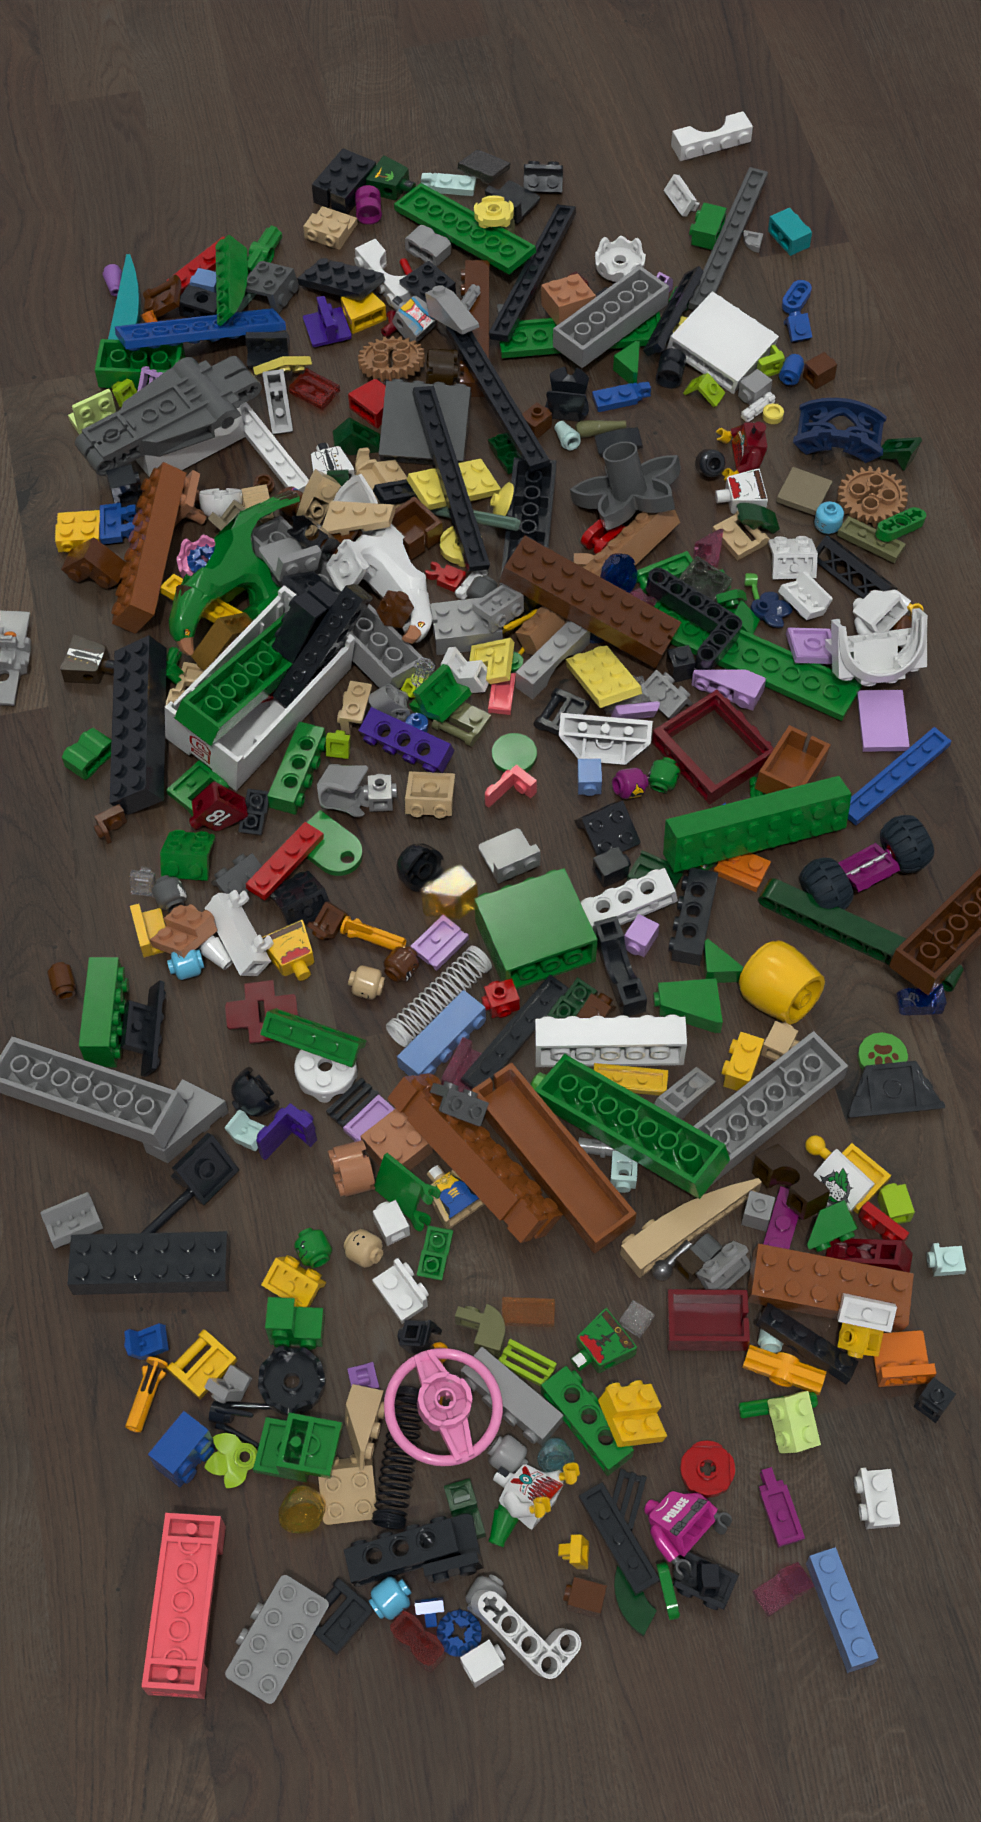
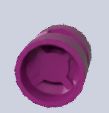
M366 185L360 187L355 193L357 219L367 225L377 223L382 217L380 192L374 186Z

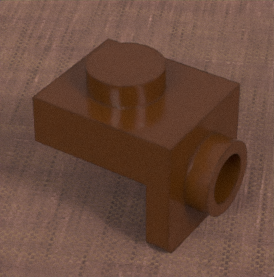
M326 901L316 920L309 922L307 927L312 929V934L319 939L335 938L348 913L331 902Z
M602 992L599 995L591 993L576 1017L591 1018L593 1016H602L607 1018L611 1011H615L616 1006L612 1004L613 999Z

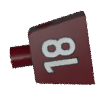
M214 781L192 801L193 816L189 818V823L196 830L206 826L214 831H220L248 817L245 797Z

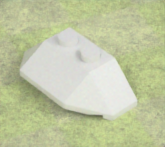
M561 713L559 737L578 759L601 758V763L626 765L651 744L653 721Z

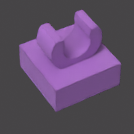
M373 1362L347 1369L351 1387L354 1384L380 1390Z

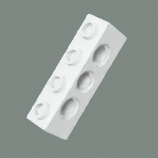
M665 868L652 870L646 876L639 879H631L620 887L609 888L603 894L594 898H585L581 901V905L593 928L595 921L617 916L620 925L635 920L638 914L642 916L678 902L672 882ZM648 889L654 890L651 894H643ZM624 899H632L627 904L621 903ZM602 908H609L605 913L599 912Z

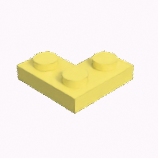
M283 356L255 366L253 370L255 375H263V372L283 369L284 373L291 370L293 373L304 371V367L312 365L310 356Z
M511 638L472 645L469 661L482 660L487 667L486 681L489 684L510 681L515 642Z

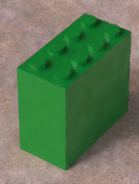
M565 868L551 870L545 875L536 878H527L522 883L507 885L501 888V890L483 893L474 899L475 923L501 981L512 978L516 989L545 980L549 975L554 977L596 962L597 937Z

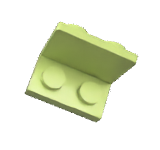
M106 389L72 405L73 413L69 414L68 417L80 435L82 429L116 412L112 392L110 389Z

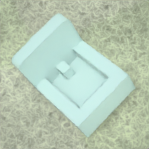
M238 1110L225 1126V1130L235 1143L256 1151L258 1149L256 1143L257 1134L264 1125L249 1119L244 1111Z

